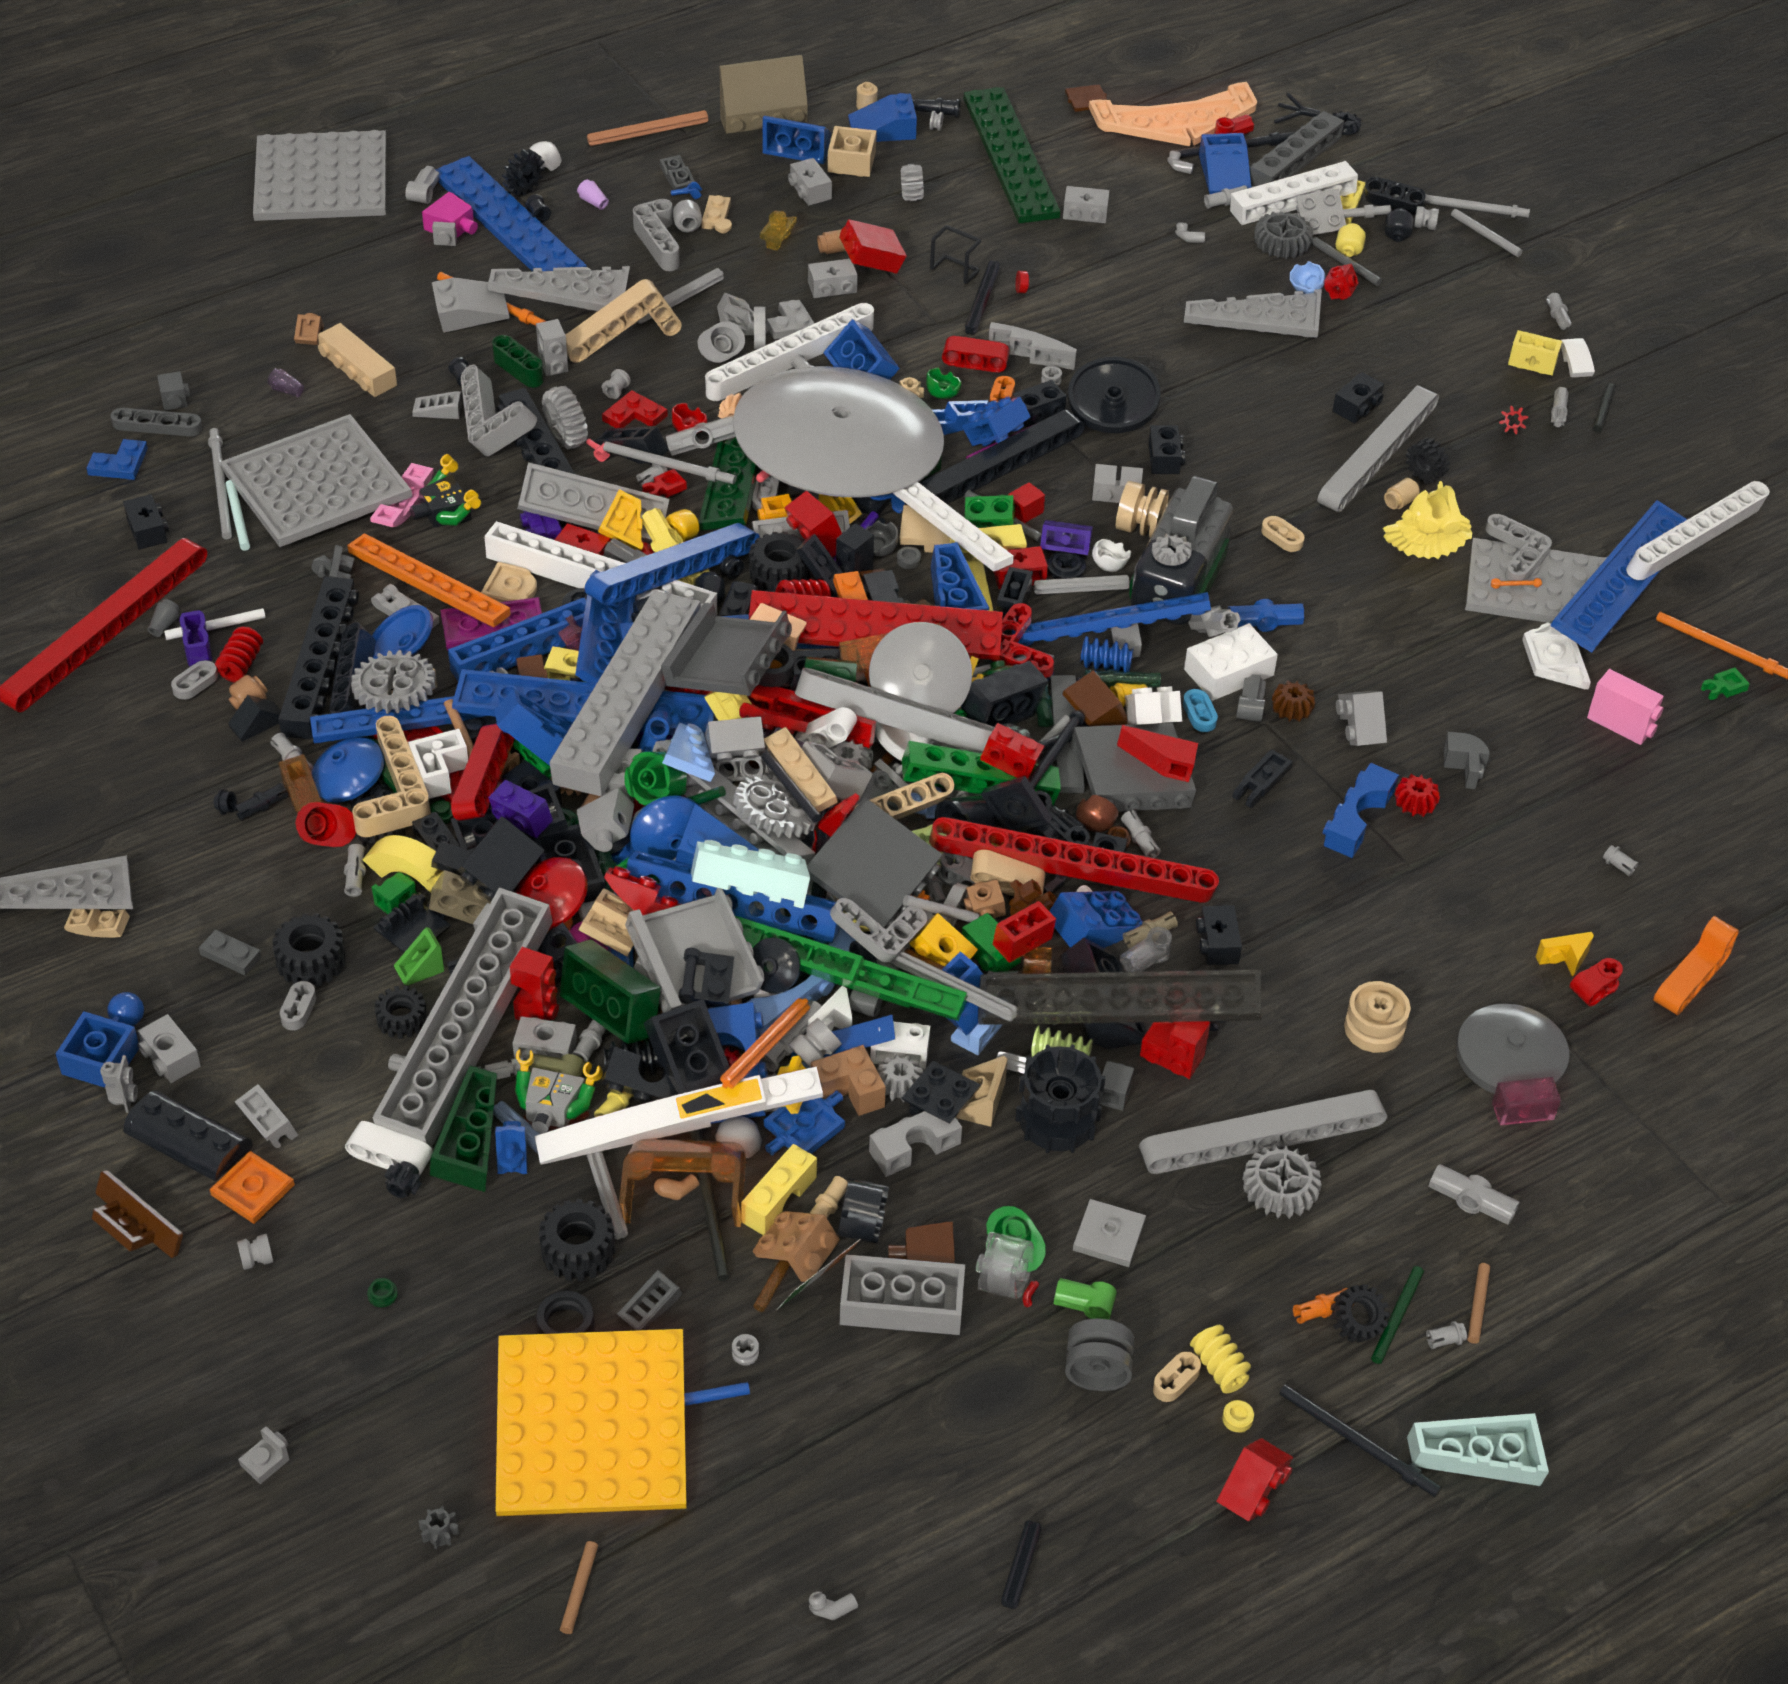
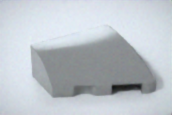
M724 293L717 306L720 322L734 323L742 329L744 335H754V311L750 309L745 300ZM765 325V334H766L767 331H768V329H767V327H766V325Z

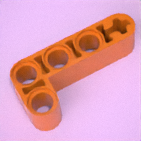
M1713 916L1703 930L1699 943L1662 983L1653 1001L1672 1013L1679 1015L1726 962L1731 954L1739 930Z

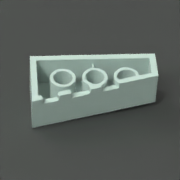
M713 840L697 841L691 869L693 882L725 890L735 886L736 890L742 892V894L753 896L760 892L770 897V901L780 903L782 898L795 901V907L804 908L810 876L806 861L801 856L788 853L786 856L777 855L768 849L752 851L748 850L745 846L737 844L731 847L722 846L719 842Z

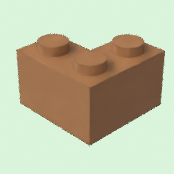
M864 1045L811 1062V1068L817 1067L823 1091L822 1099H826L836 1090L842 1096L848 1095L858 1116L885 1107L886 1087Z

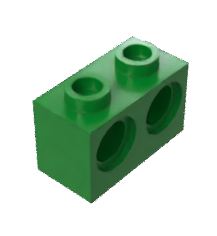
M1013 495L965 497V519L977 528L1015 525Z

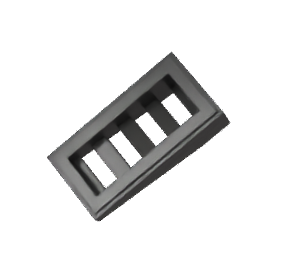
M657 1270L617 1315L635 1331H642L670 1308L683 1294L675 1283ZM661 1287L667 1293L662 1296L656 1290ZM650 1295H653L658 1300L656 1304L648 1299ZM642 1302L651 1309L648 1313L639 1307ZM633 1310L643 1317L640 1322L630 1315Z

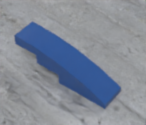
M987 400L950 401L945 409H932L941 424L943 434L947 435L964 430L962 425L969 421L968 416L977 411L982 412L985 410L984 405L989 402Z

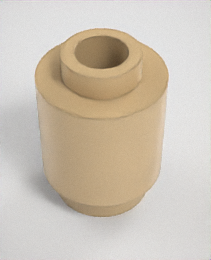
M864 82L857 87L856 106L858 110L877 101L878 89L874 84Z
M1405 478L1387 490V493L1384 495L1385 503L1391 509H1401L1419 495V486L1414 480Z

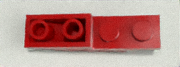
M615 866L614 869L609 867L604 878L614 892L634 911L640 909L642 916L680 905L677 899L670 896L658 897L661 886L656 885V881L646 876L637 878L630 875L629 870Z

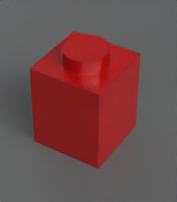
M1030 482L1008 494L1014 497L1015 518L1026 523L1044 512L1045 494Z

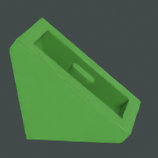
M428 927L421 932L394 964L404 985L409 986L444 972L441 946Z

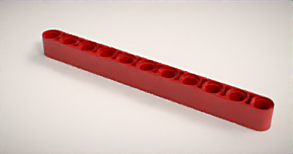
M187 538L179 540L0 686V702L18 712L27 710L201 567L207 558V550Z
M941 817L934 821L929 837L930 845L941 852L973 858L977 850H990L1039 867L1047 873L1205 903L1212 899L1219 883L1217 874L1205 868ZM1043 853H1047V854L1051 855L1052 857H1048V856L1044 855Z

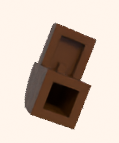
M542 654L516 658L517 675L548 678L547 671L544 669Z

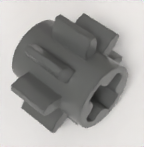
M444 1506L432 1511L428 1509L426 1520H419L420 1530L423 1531L421 1533L423 1543L430 1540L434 1544V1549L445 1544L452 1545V1535L459 1534V1526L455 1524L457 1522L456 1513L448 1514L444 1510Z

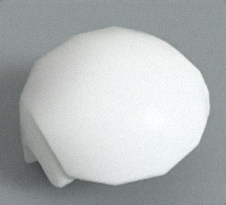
M543 141L535 143L530 147L545 162L542 167H547L552 171L560 166L562 160L553 143Z
M1106 539L1097 541L1092 552L1095 563L1102 570L1109 572L1121 570L1131 555L1130 550L1124 551L1123 543L1115 544Z

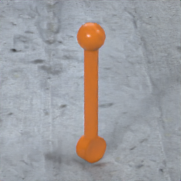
M1497 578L1491 580V587L1495 589L1500 586L1533 585L1538 588L1542 585L1540 578L1525 581H1500Z

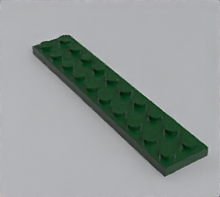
M1004 87L964 92V102L1018 224L1060 218V209Z

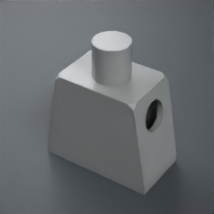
M617 788L577 809L582 836L595 850L602 852L610 851L612 843L626 837L629 833L634 804Z

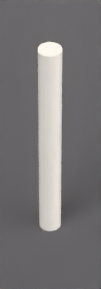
M262 608L206 621L207 630L211 631L266 617ZM181 627L164 631L166 640L183 637Z

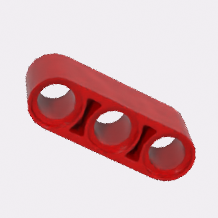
M950 336L946 339L941 357L943 362L950 366L1002 372L1006 368L1010 349L1001 342Z

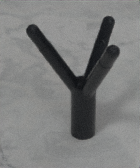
M1287 93L1286 96L1296 106L1278 103V106L1297 112L1275 119L1274 123L1283 122L1300 115L1315 117L1320 114V110L1303 107L1290 93Z

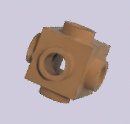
M997 879L989 882H977L970 887H966L967 898L963 899L965 910L976 912L979 914V917L988 913L994 919L1006 915L1005 901Z

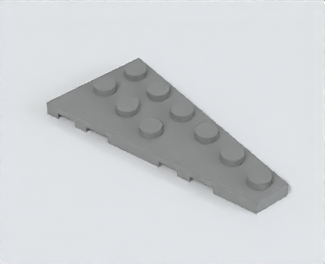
M127 855L1 877L0 909H133Z

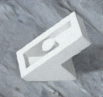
M841 986L808 1020V1026L816 1018H819L831 1031L834 1026L839 1029L852 1026V1014L847 988Z

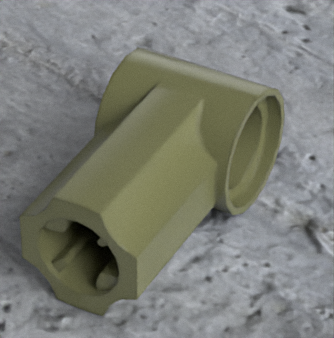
M533 1053L534 1063L529 1066L530 1072L534 1067L581 1077L585 1062L582 1058L573 1054H566L561 1058Z

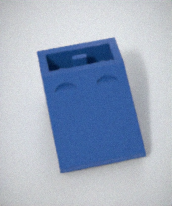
M1202 134L1199 158L1209 194L1221 192L1224 188L1233 189L1243 185L1247 189L1251 188L1248 151L1244 134Z
M1119 891L1060 893L1049 911L1056 918L1055 929L1070 948L1082 938H1086L1106 948L1122 941L1123 933L1141 926L1143 922L1140 919V915L1132 909L1125 896Z

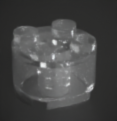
M989 1232L986 1240L985 1255L980 1254L976 1264V1271L981 1272L978 1290L1009 1298H1021L1031 1273L1027 1272L1028 1262L1033 1263V1242Z

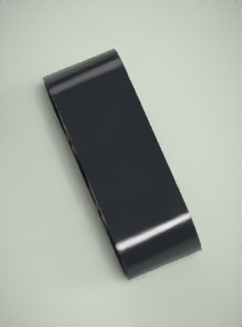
M1375 176L1370 177L1365 183V198L1371 204L1378 206L1390 205L1393 210L1403 208L1412 215H1416L1417 206L1425 208L1426 195L1418 187ZM1378 189L1379 191L1372 192L1370 190ZM1397 194V195H1399V196H1398V197H1392L1391 195ZM1412 200H1419L1420 202H1418V203H1413V202H1411V201H1412Z

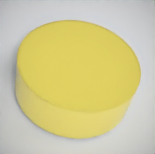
M1241 1400L1231 1401L1224 1408L1223 1423L1233 1432H1245L1253 1424V1408Z

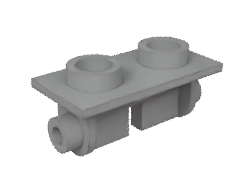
M123 1055L121 1063L106 1062L101 1067L100 1072L103 1082L106 1084L105 1089L109 1102L114 1105H124L126 1113H129L131 1103L137 1099L138 1088L132 1081L133 1069L128 1066L126 1055Z

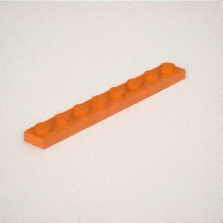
M365 533L347 545L348 553L493 628L511 615L510 607Z

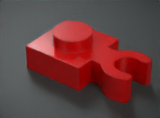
M675 469L654 477V483L648 482L642 485V492L656 496L664 494L666 498L687 489V482Z

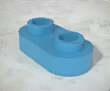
M1199 689L1187 691L1184 695L1183 707L1192 726L1201 732L1214 730L1217 725L1218 715L1208 694Z

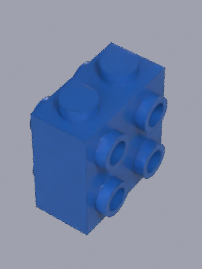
M1008 396L998 402L993 400L984 405L985 410L982 412L977 411L968 416L969 421L964 423L962 427L972 446L978 444L986 446L993 441L999 443L1009 437L1007 433L1010 431L1014 432L1024 426L1023 422L1029 419L1030 415L1021 397L1011 399Z

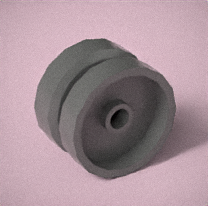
M1087 1319L1075 1323L1069 1329L1068 1353L1065 1374L1068 1379L1079 1387L1095 1391H1111L1126 1386L1132 1377V1357L1135 1338L1132 1331L1123 1324L1108 1319Z

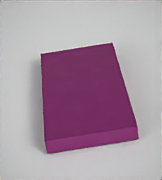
M539 597L500 602L510 607L511 615L494 628L456 608L440 610L447 651L450 648L542 614Z

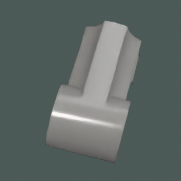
M426 166L422 169L415 181L408 182L406 199L429 204L432 200L433 188L439 180V172L432 166Z

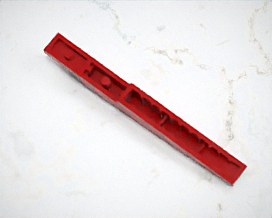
M758 684L751 695L747 696L750 702L759 708L776 712L780 710L786 711L808 723L836 710L835 708L797 696L795 691L781 687H766ZM667 685L665 687L666 690L681 693L707 695L711 692ZM857 716V722L845 741L851 742L854 740L855 744H863V747L870 748L874 743L876 721Z

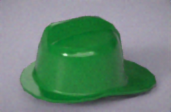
M1003 1206L996 1209L989 1216L986 1224L987 1235L1011 1269L1024 1273L1036 1270L1044 1261L1046 1245L1032 1219L1022 1209L1014 1206Z

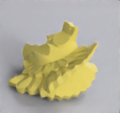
M1439 481L1438 490L1432 491L1429 494L1426 490L1421 492L1413 500L1409 510L1407 509L1403 513V520L1383 528L1386 533L1383 537L1388 543H1392L1394 547H1397L1399 551H1403L1407 556L1414 554L1418 558L1426 557L1430 559L1435 557L1439 559L1441 555L1448 556L1450 552H1456L1458 547L1464 546L1465 540L1472 538L1470 521L1460 514L1454 490L1451 486L1445 485L1443 487L1442 481Z

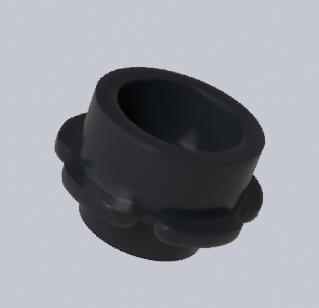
M221 789L214 797V807L216 810H220L221 815L234 812V806L237 805L235 793Z

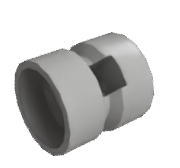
M816 1018L806 1027L807 1033L805 1035L799 1034L788 1044L809 1068H811V1062L824 1058L825 1054L831 1055L842 1045L839 1039L819 1018Z

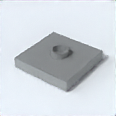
M1090 1199L1073 1245V1251L1130 1267L1146 1215Z

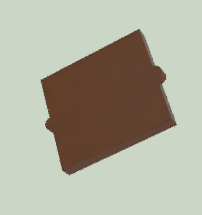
M1100 84L1065 89L1068 103H1071L1075 112L1090 110L1089 101L1107 100V94L1103 92Z

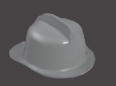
M720 322L699 336L697 341L698 349L707 360L721 363L732 358L743 349L745 335L736 324Z

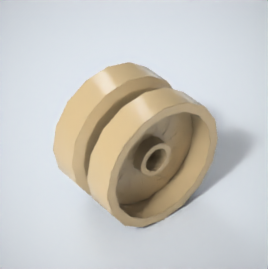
M1373 981L1359 985L1352 992L1344 1023L1347 1037L1354 1045L1369 1052L1379 1053L1395 1049L1404 1037L1411 1010L1409 999L1402 990L1393 984Z

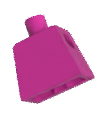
M451 192L446 193L422 211L424 230L432 233L433 222L456 223L457 237L464 232L472 235L478 228L477 222L473 219L472 207Z

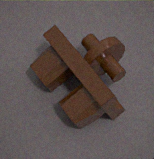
M1033 879L1025 884L1018 880L1010 883L1011 888L1015 891L1014 898L1009 902L1011 916L1037 901H1040L1050 911L1056 901V896L1050 891L1041 895V887Z

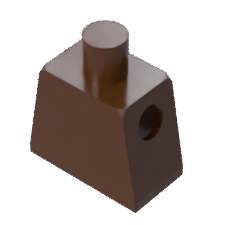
M942 1222L906 1229L905 1245H888V1258L955 1264L953 1222Z

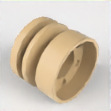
M1128 481L1120 499L1116 517V529L1132 533L1138 523L1140 524V535L1145 536L1149 529V537H1151L1168 505L1169 490L1161 489L1157 498V487H1152L1148 496H1145V484Z

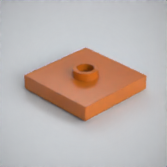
M249 1151L210 1188L211 1196L255 1224L295 1184L293 1178L252 1151Z

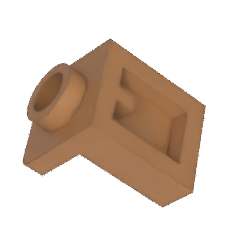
M313 313L298 314L294 336L295 343L318 345V334L320 330L324 329L321 316Z

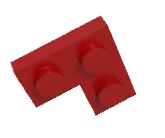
M631 390L602 413V421L614 428H624L634 419L648 426H656L668 416V410Z

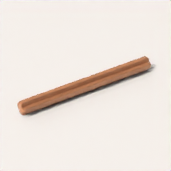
M703 110L590 133L587 135V140L590 146H596L708 122V114Z

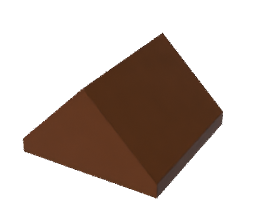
M1094 670L1063 691L1062 695L1072 707L1084 714L1085 722L1089 727L1127 725L1128 719L1121 702Z

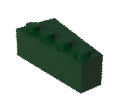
M469 1066L431 1155L430 1176L485 1192L497 1073Z

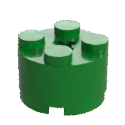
M666 751L639 753L631 759L633 760L632 763L626 768L624 775L626 790L631 797H634L642 805H648L666 796H684L687 791L686 772L662 763Z

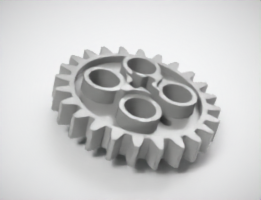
M398 650L396 655H393L391 651L387 652V656L378 653L377 659L368 657L369 663L361 662V668H355V675L351 676V686L355 700L359 699L360 705L366 704L367 710L375 707L376 713L382 709H385L386 714H389L391 709H395L399 713L400 708L403 707L409 711L412 704L419 707V700L427 701V695H432V689L436 688V677L432 664H428L427 658L421 660L420 654L412 657L411 651L405 655H402L401 650Z
M753 775L752 780L745 778V781L740 782L736 788L733 797V805H736L735 811L741 812L740 818H748V825L756 824V830L764 828L768 835L771 832H775L777 837H780L781 833H783L788 838H791L793 833L799 838L802 833L808 835L809 830L813 831L815 825H817V822H812L783 784L778 781L776 776L769 779L766 775H763L762 779Z

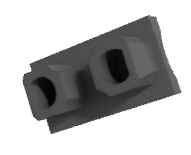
M335 545L333 558L328 559L325 555L315 558L312 561V570L321 578L327 575V577L350 579L351 575L346 573L351 572L354 558L343 555V547Z

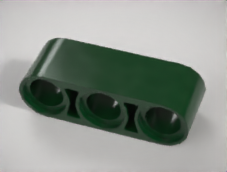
M499 335L493 338L494 362L527 387L535 388L543 384V364L540 358L507 335Z

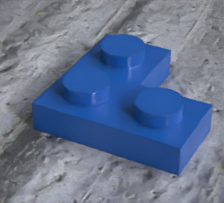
M123 439L117 455L93 452L87 466L88 475L135 480L148 449L147 442Z

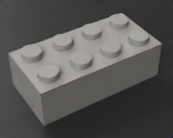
M846 1254L840 1303V1325L960 1335L965 1264Z

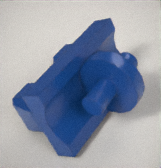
M519 1121L503 1122V1127H496L495 1131L498 1174L507 1172L527 1174L525 1127H521V1122Z

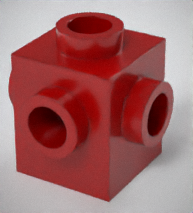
M1347 264L1331 268L1324 280V287L1329 292L1331 300L1337 298L1343 300L1352 296L1359 283L1353 265Z

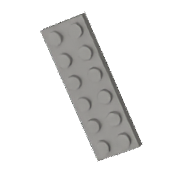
M528 462L517 509L599 530L619 489L641 500V519L645 512L654 508L660 509L666 518L669 499ZM642 523L641 540L651 543L652 539Z

